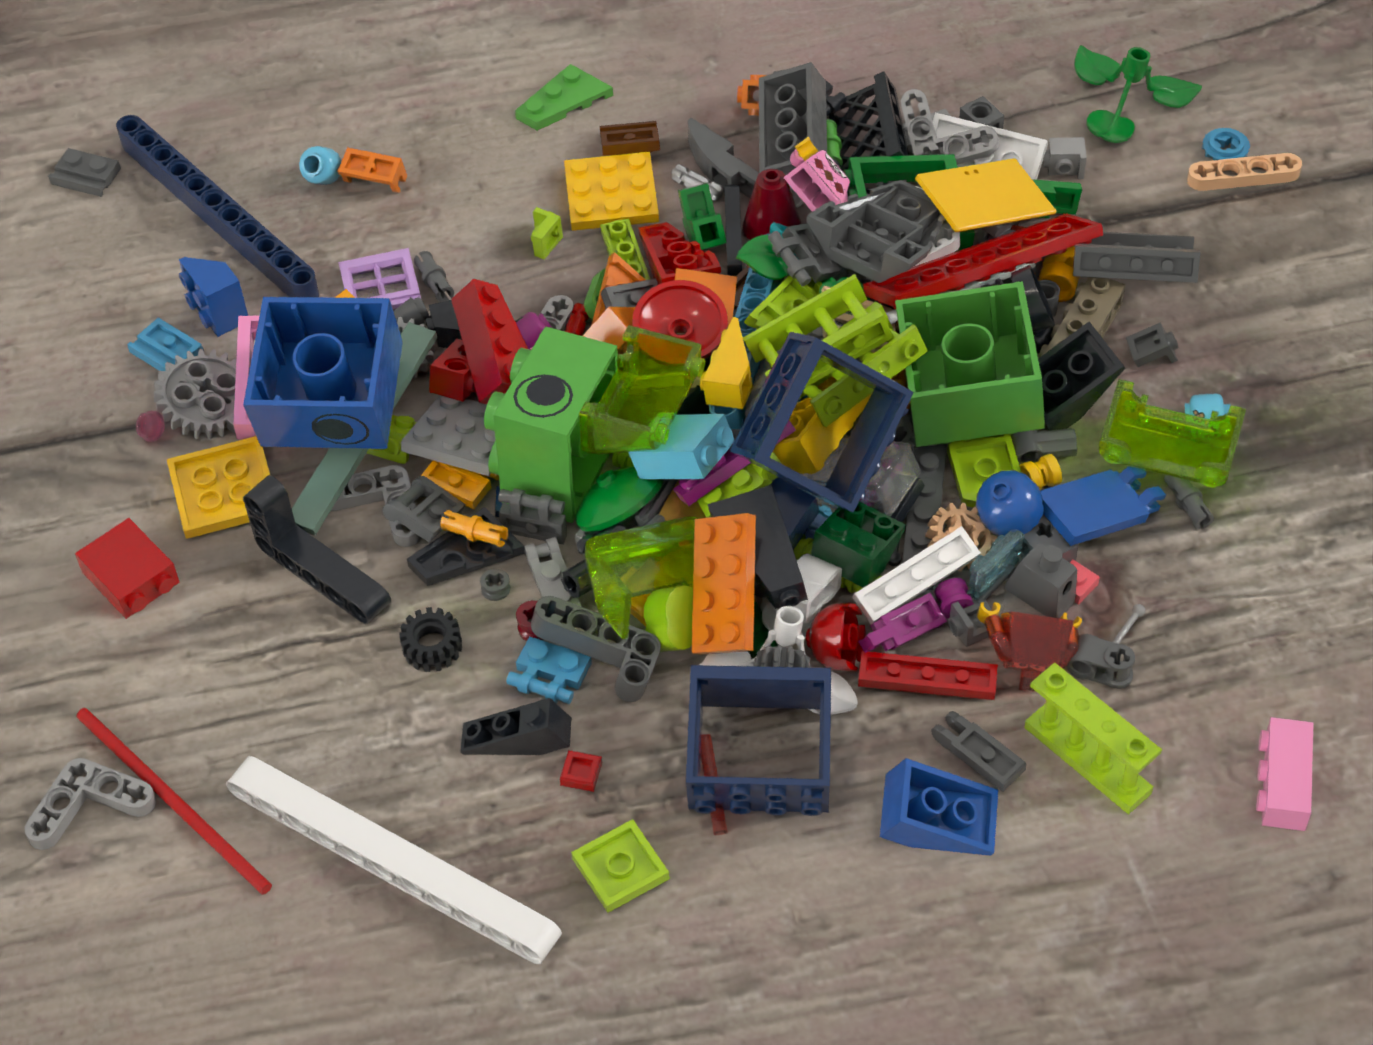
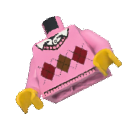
M809 137L794 146L796 149L790 156V162L796 168L785 175L784 179L808 208L813 212L823 204L831 201L835 205L847 202V190L850 181L840 169L838 161L831 158L824 150L819 152Z

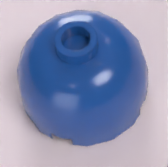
M1015 470L1000 471L991 475L982 483L977 493L976 508L981 522L992 534L1002 538H1011L1009 535H1016L1018 533L1022 536L1030 532L1039 523L1044 512L1043 498L1039 487L1026 474Z

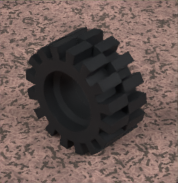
M432 607L426 608L427 613L422 614L419 609L415 611L416 618H413L411 615L406 618L407 624L402 623L399 637L403 655L406 657L409 665L413 663L414 668L417 670L423 665L424 672H430L431 666H435L437 672L442 670L441 664L444 663L448 668L452 665L451 658L454 660L459 658L458 651L462 652V638L456 618L453 619V615L450 612L444 615L443 609L437 608L436 613H433ZM431 633L441 634L444 637L441 642L432 646H424L418 643L420 638Z

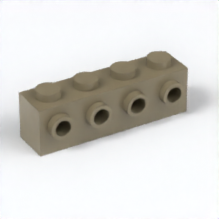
M1088 277L1085 283L1081 282L1076 290L1074 303L1069 302L1063 313L1062 323L1055 324L1051 333L1052 340L1049 345L1044 344L1038 358L1089 321L1101 337L1104 338L1123 304L1126 284L1109 278Z

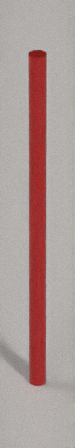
M82 708L78 711L77 719L142 781L148 783L153 791L261 895L270 891L272 884L87 708Z

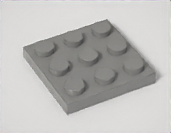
M439 395L402 439L401 451L489 476L491 474L488 468L489 456L496 440L495 431L487 430L484 426L487 404L465 399L462 402Z

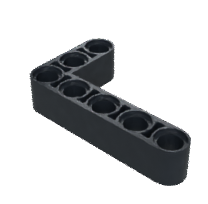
M271 475L266 476L243 497L254 539L259 548L363 624H368L391 603V597L382 585L296 525L288 493L275 477Z

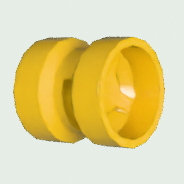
M1052 454L1041 456L1037 462L1027 461L1019 465L1021 473L1026 474L1039 487L1040 491L1043 486L1053 487L1062 483L1060 465Z

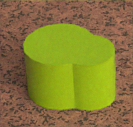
M682 585L661 588L653 591L647 597L644 605L645 631L659 639L661 644L660 652L685 650L692 646L693 587Z

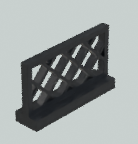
M885 71L874 75L875 84L846 96L847 101L841 105L840 110L847 107L849 109L843 117L837 116L836 113L834 115L829 114V119L835 121L837 125V136L841 139L842 148L840 156L842 165H840V169L843 172L844 169L849 167L850 157H846L844 154L850 146L857 147L851 157H861L865 150L871 152L869 157L880 156V154L884 156H909L896 88ZM875 95L869 106L863 105L866 98ZM858 110L864 112L858 122L851 120ZM872 115L879 116L872 126L866 124ZM847 126L853 127L847 137L840 136ZM861 130L868 132L862 141L855 140ZM876 134L883 136L876 146L870 144Z

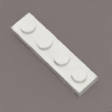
M961 526L856 592L852 598L870 624H872L881 616L899 608L976 559L981 552Z

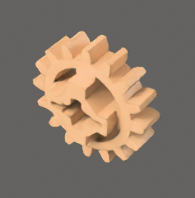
M963 502L958 509H956L953 503H949L946 509L940 507L928 522L929 529L925 533V537L932 539L928 544L929 547L962 526L976 547L980 542L979 551L981 554L966 564L970 571H974L978 565L983 567L996 551L994 545L998 541V537L991 535L992 533L981 522L980 517L977 515V508L974 507L969 511ZM944 524L947 525V527H946L945 530H944L945 532H943V525H944ZM965 566L958 569V571L961 572Z

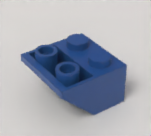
M188 257L179 259L182 270L179 273V278L188 293L184 294L185 299L192 310L197 309L199 311L198 315L206 329L211 327L217 337L237 328L238 316H248L240 282L225 262Z

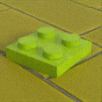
M633 819L571 852L572 860L607 913L670 879L669 871Z

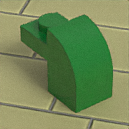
M708 183L678 190L684 216L682 222L689 242H698L701 250L725 244L726 236L721 215L714 211Z

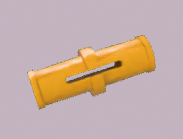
M446 510L444 515L448 516L449 519L443 516L441 518L440 526L442 530L464 535L467 540L472 542L480 540L494 544L497 547H503L505 542L500 539L507 540L508 538L507 527L485 522L482 517L477 515L469 517Z

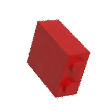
M127 518L75 553L82 573L125 619L143 610L147 604L162 594L169 592L175 585L180 583L174 563L130 518Z

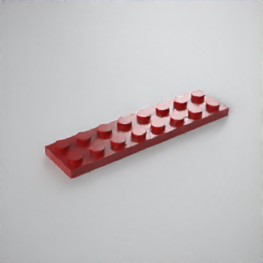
M1066 213L919 264L881 283L874 280L863 284L864 294L866 297L877 300L878 303H885L896 309L895 300L935 295L947 290H961L965 288V284L973 281L982 282L989 280L991 275L995 273L1012 272L1016 270L1018 265L1040 262L1043 256L1065 253L1067 248L1075 246V244H1090L1092 239L1103 236L1102 223Z

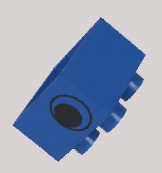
M263 297L243 403L261 447L387 449L403 344L389 298Z

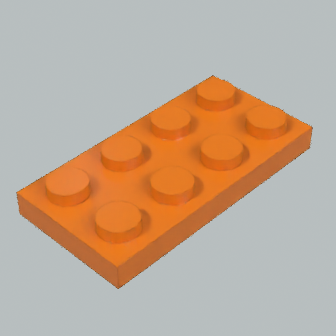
M744 513L695 519L692 613L693 654L753 651L756 515Z

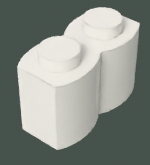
M805 554L796 561L805 585L808 600L801 601L793 607L798 608L803 613V622L808 623L821 610L823 604L828 603L839 590L842 568L810 554Z

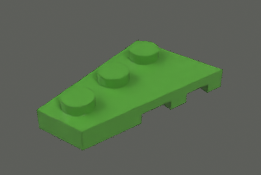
M570 64L515 110V116L517 120L538 131L566 118L568 112L578 107L586 109L592 106L591 101L600 97L607 99L614 96L613 87Z

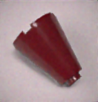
M766 169L757 176L743 221V234L749 240L757 236L770 234V226L773 222L787 227L801 224L790 186L784 179L785 174L778 169Z

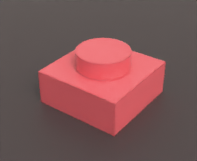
M1072 560L1070 563L1078 570L1075 603L1079 605L1098 586L1100 577L1075 560Z

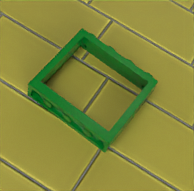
M954 154L850 157L849 167L844 169L843 173L850 181L847 195L856 194L860 198L867 195L864 183H887V181L899 180L917 182L915 179L917 174L958 168ZM974 229L960 232V247L955 252L973 246Z

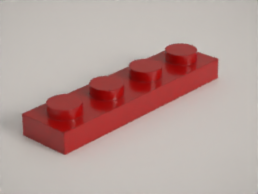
M862 651L858 687L995 700L998 664L878 652L865 653Z

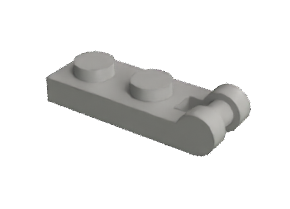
M556 537L546 539V543L535 546L534 543L525 545V555L541 598L544 596H554L581 606L579 598H573L564 589L561 582L563 578L562 572L567 570ZM550 555L551 560L540 563L539 558Z

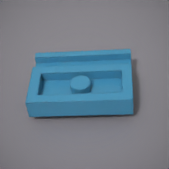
M157 318L138 334V339L134 343L129 342L127 344L131 354L159 371H165L166 362L175 365L176 355L182 359H187V351H190L193 356H198L199 349H203L201 343L160 318Z

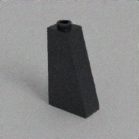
M772 485L707 504L711 517L744 513L756 515L755 583L775 609L784 606L793 607L801 601L808 600L805 585Z

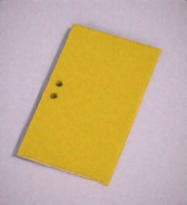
M1015 158L917 174L915 178L954 232L1054 215L1057 212Z

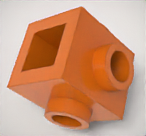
M750 75V80L743 79L742 86H738L737 103H741V109H748V115L759 116V101H756L753 95L759 90V78L767 75Z

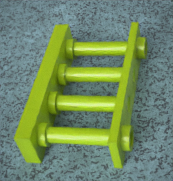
M854 274L744 336L743 340L756 363L766 358L772 368L778 357L777 351L782 349L790 332L807 335L822 326L828 335L822 341L854 359L891 340L894 336L879 308L868 314L861 303L867 301V298ZM850 310L856 321L839 329L833 319ZM819 359L805 388L838 369ZM770 370L764 372L766 377L768 376Z
M875 301L865 309L866 312L869 314L879 308L894 338L887 341L888 343L875 353L869 351L858 359L863 361L862 363L891 379L928 352L915 325H911L901 334L893 331L894 329L883 306ZM855 317L852 318L850 321H848L846 324H844V325H843L842 327H840L839 329H842V328L846 327L847 325H849V324L853 323L854 321H856ZM836 370L804 388L799 400L805 395L811 398L810 402L822 425L827 427L869 396L873 389ZM831 376L837 380L824 391L817 387Z
M1055 662L1031 682L1030 687L1045 698L1046 703L1025 720L1024 728L1129 815L1152 794L1154 786L1140 776L1139 773L1161 754L1162 749Z

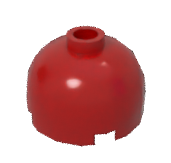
M841 603L823 608L816 614L811 627L806 631L807 646L811 648L818 662L826 668L842 671L858 669L855 666L856 660L858 662L861 661V652L864 651L858 641L866 637L865 625H858L856 615H862L856 604Z

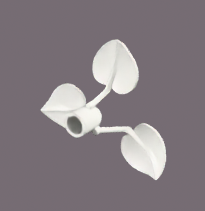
M769 602L762 612V622L770 631L760 650H764L765 647L771 645L773 640H776L783 647L793 646L796 643L798 650L804 651L805 654L804 635H806L807 629L811 627L813 619L805 623L803 622V613L798 608L784 606L776 610L771 608L772 604ZM747 651L709 653L700 665L754 666L755 658L751 659ZM831 671V715L854 710L858 704L855 692L845 679ZM808 709L814 713L820 714V709Z

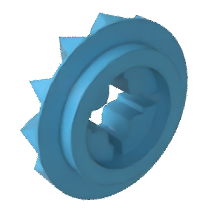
M1218 128L1205 135L1202 149L1205 150V157H1213V160L1247 157L1250 143L1243 133L1235 129ZM1231 144V148H1227L1226 150L1221 149Z

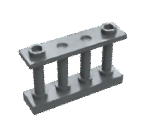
M1103 232V236L1092 239L1090 244H1075L1073 246L1075 247L1073 276L1198 283L1201 252L1200 250L1193 249L1194 236Z

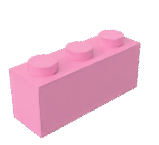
M1270 717L1267 731L1261 730L1259 737V751H1265L1264 760H1260L1257 779L1258 781H1263V790L1258 791L1256 810L1262 812V826L1305 831L1311 815L1313 722Z

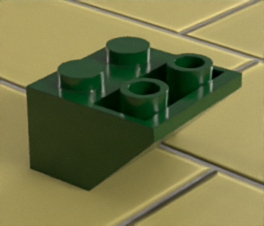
M860 501L854 512L838 507L815 531L811 555L842 568L841 577L864 588L874 582L884 572L905 531L906 524Z

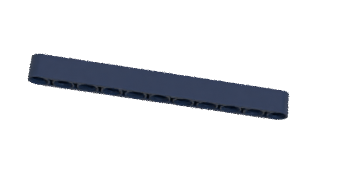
M126 115L117 121L116 128L124 151L288 297H319L314 270L140 117Z

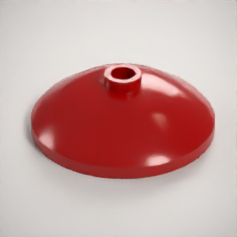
M674 280L651 288L640 298L633 312L632 325L638 344L648 355L664 363L684 365L701 361L718 349L721 343L722 332L728 328V316L722 300L711 289L693 281ZM677 332L685 333L684 335H676Z

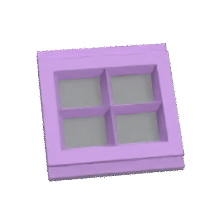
M409 248L338 262L344 290L347 289L355 298H389L392 308L395 309L410 297L415 299L420 296Z

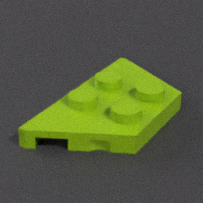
M789 275L748 315L744 323L752 328L759 329L819 295L822 283L817 282L815 284L812 279L809 284L801 286L796 278L793 279Z
M1010 434L954 441L948 444L947 453L961 503H965L968 507H976L977 493L982 483L991 475L1000 471L1015 470L1021 472Z

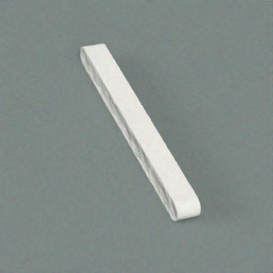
M248 756L226 782L228 790L241 801L534 964H541L562 934L560 928L547 917L253 756Z

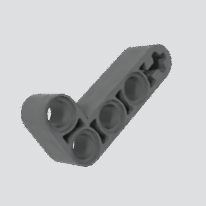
M544 596L538 600L531 620V629L536 636L620 668L614 688L617 696L626 702H635L641 699L661 648L660 641L655 635L554 596ZM575 628H581L584 631H578ZM607 639L613 640L616 643H610L607 641ZM638 651L646 653L647 656L641 655ZM628 678L634 679V680H636L638 683L630 682V681H628L627 679H628Z

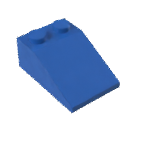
M905 758L886 773L880 837L911 848L991 856L994 854L999 790Z

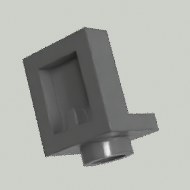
M1161 323L1126 337L1137 367L1165 355L1168 356L1171 363L1178 361L1174 351L1179 348L1177 340L1172 331L1166 333Z

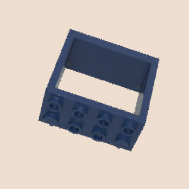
M790 332L730 452L826 503L854 512L860 498L864 499L865 488L871 477L878 472L881 464L880 459L886 447L893 442L896 435L895 429L901 417L905 416L909 409L906 407L914 392L817 337ZM819 359L873 389L825 487L770 458Z
M691 665L686 764L688 809H695L696 812L703 814L713 813L716 810H730V812L740 815L748 814L751 811H765L770 815L801 812V814L806 816H818L822 812L829 813L831 668ZM703 707L820 709L819 779L700 776Z

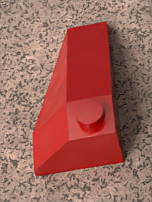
M668 222L638 227L653 278L657 280L658 285L674 281L676 268L716 274L722 272L721 266L713 252L710 250L702 251L698 242L687 241L684 233Z

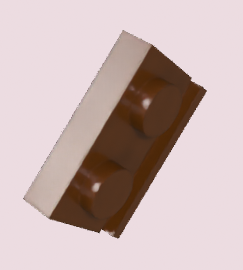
M656 121L600 126L603 156L660 151Z

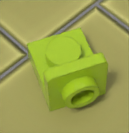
M536 207L533 211L535 228L531 235V241L533 243L534 256L545 260L563 238L561 217L551 211Z

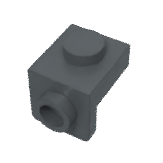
M986 600L964 609L959 602L951 604L950 618H948L949 628L955 637L959 636L966 647L993 635L990 625L980 622L977 617L981 602H984V607L988 611H992ZM997 617L1000 631H1002V623Z

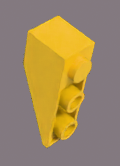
M733 317L728 328L722 332L721 343L718 349L712 352L707 371H703L701 375L700 389L704 391L707 405L743 409L753 384L738 318Z

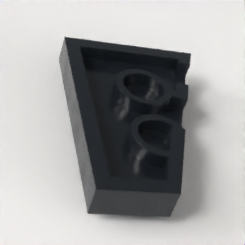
M485 507L473 514L482 517L485 522L504 526ZM509 530L507 540L500 539L505 542L503 547H497L494 544L480 540L472 542L467 540L464 535L448 531L408 557L407 563L408 567L427 586L523 555L525 554V547Z

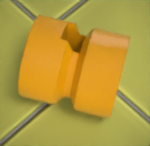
M1073 246L1067 248L1065 253L1046 255L1038 278L1039 281L1051 280L1059 286L1058 302L1072 299L1078 286L1079 277L1073 276L1075 251Z

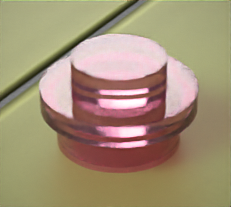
M150 410L140 414L137 418L136 432L144 440L155 442L164 432V420L158 411Z

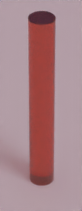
M702 734L701 762L703 774L707 777H718L711 735ZM716 804V811L710 812L714 835L727 834L724 808L722 805Z

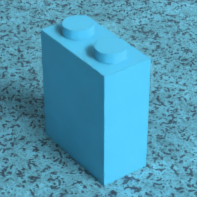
M725 414L660 415L628 453L641 479H704L732 446L735 439Z

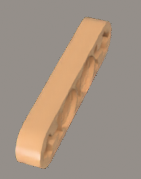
M1281 153L1201 161L1190 166L1187 183L1195 190L1207 191L1292 182L1300 176L1302 160L1295 154ZM1256 167L1263 168L1266 172L1256 173L1252 169ZM1231 170L1236 172L1237 175L1227 176L1223 172Z

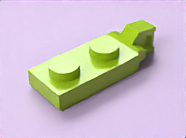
M773 452L770 458L781 463L776 454ZM751 463L697 501L706 518H709L711 515L707 504L768 486L777 476Z

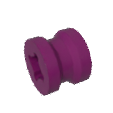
M962 578L947 579L935 588V596L942 603L940 606L941 612L947 619L950 618L951 604L959 602L963 609L974 605L971 596L967 594V584Z

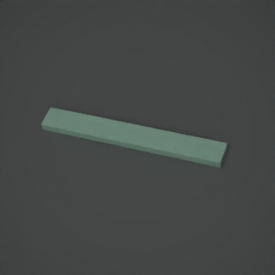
M408 322L401 333L403 344L393 409L437 339L436 331ZM329 448L292 507L297 526L307 533L317 534L369 449Z

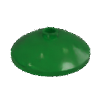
M634 466L620 468L615 471L608 470L602 473L596 479V483L587 491L578 507L575 519L577 525L582 531L593 532L611 527L625 520L644 507L657 494L662 486L663 479H641Z

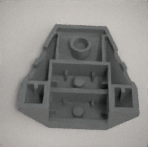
M899 180L871 189L870 195L860 198L856 194L850 195L847 198V202L835 205L833 201L825 203L807 215L806 221L828 259L865 276L871 281L874 280L881 283L911 269L927 257L945 218L924 190Z

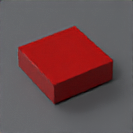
M568 750L559 779L560 786L594 792L603 763L602 756Z

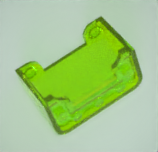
M628 325L623 334V341H627V351L623 355H618L617 371L599 403L585 402L579 412L582 451L600 455L655 450L661 444L665 445L670 434V426L695 378H700L704 371L705 359L701 358V344Z
M1118 379L1099 443V453L1107 462L1123 464L1202 483L1204 486L1211 488L1226 484L1240 439L1246 413L1245 408L1230 405L1229 411L1223 416H1218L1219 412L1212 410L1210 419L1147 405L1149 395L1142 394L1141 398L1138 397L1133 391L1134 382Z

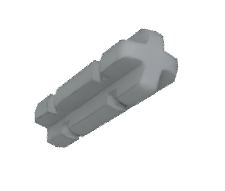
M681 164L673 168L671 173L674 181L680 184L684 182L686 187L708 183L712 200L718 201L724 193L722 185L714 181L710 183V179L693 170L688 172L689 168Z

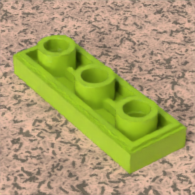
M629 218L600 224L609 256L615 252L643 278L650 280Z

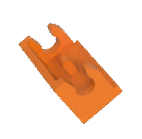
M347 147L338 169V174L342 176L344 182L351 183L353 177L390 185L393 192L400 193L398 182H405L407 178L401 158Z

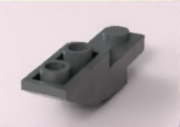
M690 118L687 121L688 142L693 157L702 172L711 182L714 181L722 185L724 193L725 185H739V191L748 198H751L759 172L745 164L740 158L734 157V145L728 139L722 138L711 131L706 125Z

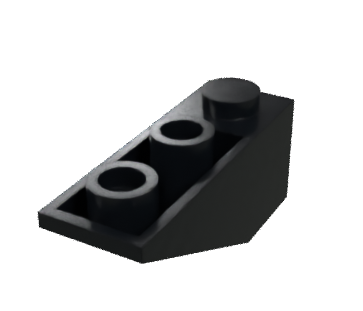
M547 698L463 723L460 752L463 755H543L570 747L572 717L551 698Z

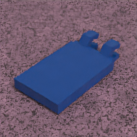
M1139 464L1128 466L1121 473L1117 470H1107L1041 490L1042 504L1044 505L1043 514L1070 546L1145 523L1149 514L1159 511L1161 506L1157 500H1164L1166 494L1159 486L1147 488L1141 495L1135 492L1141 486L1137 479H1142L1147 474Z

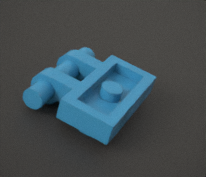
M529 636L516 661L517 670L523 673L518 674L510 671L506 683L517 687L519 692L525 694L533 692L545 696V699L551 698L555 703L561 701L570 704L574 691L565 689V687L568 686L579 690L592 664L591 657ZM538 677L550 680L551 682L546 683L537 679Z

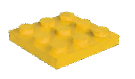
M650 152L564 160L572 231L601 228L600 224L628 218L631 225L659 222Z
M257 436L166 459L186 539L249 523L243 497L266 476L270 475L264 450L260 446Z

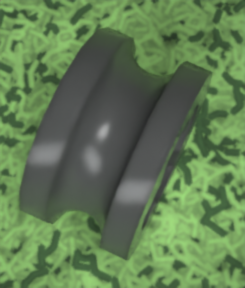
M490 569L484 572L480 578L482 595L490 601H499L507 597L511 588L509 575L501 569Z

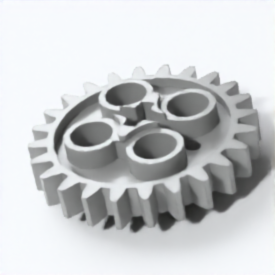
M199 349L198 356H193L190 351H187V359H182L176 355L175 365L166 362L165 371H159L158 380L154 382V402H156L157 413H162V421L167 422L171 420L172 430L181 426L183 436L188 434L190 430L194 431L195 439L199 438L201 432L206 433L208 440L212 438V432H217L220 437H224V429L226 428L234 433L236 359L229 362L228 353L226 352L219 358L216 357L215 349L211 351L209 356L205 355L203 349Z

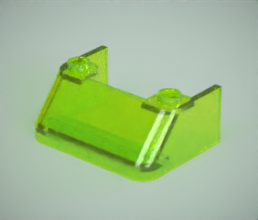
M692 516L596 536L586 541L585 560L597 609L621 639L628 638L632 597L649 594L661 588L682 585L693 587L695 519L701 518Z

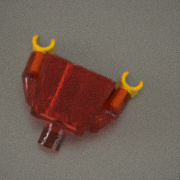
M981 602L977 612L978 620L985 624L991 644L998 659L1003 661L1004 668L1021 671L1019 691L1037 693L1030 687L1031 682L1054 662L1064 669L1079 649L1078 627L1082 623V618L1078 616L1073 621L1067 619L1066 612L1060 618L1009 611L1001 613L1000 618L998 614L1001 605L998 602L993 603L992 611H988L984 607V602Z

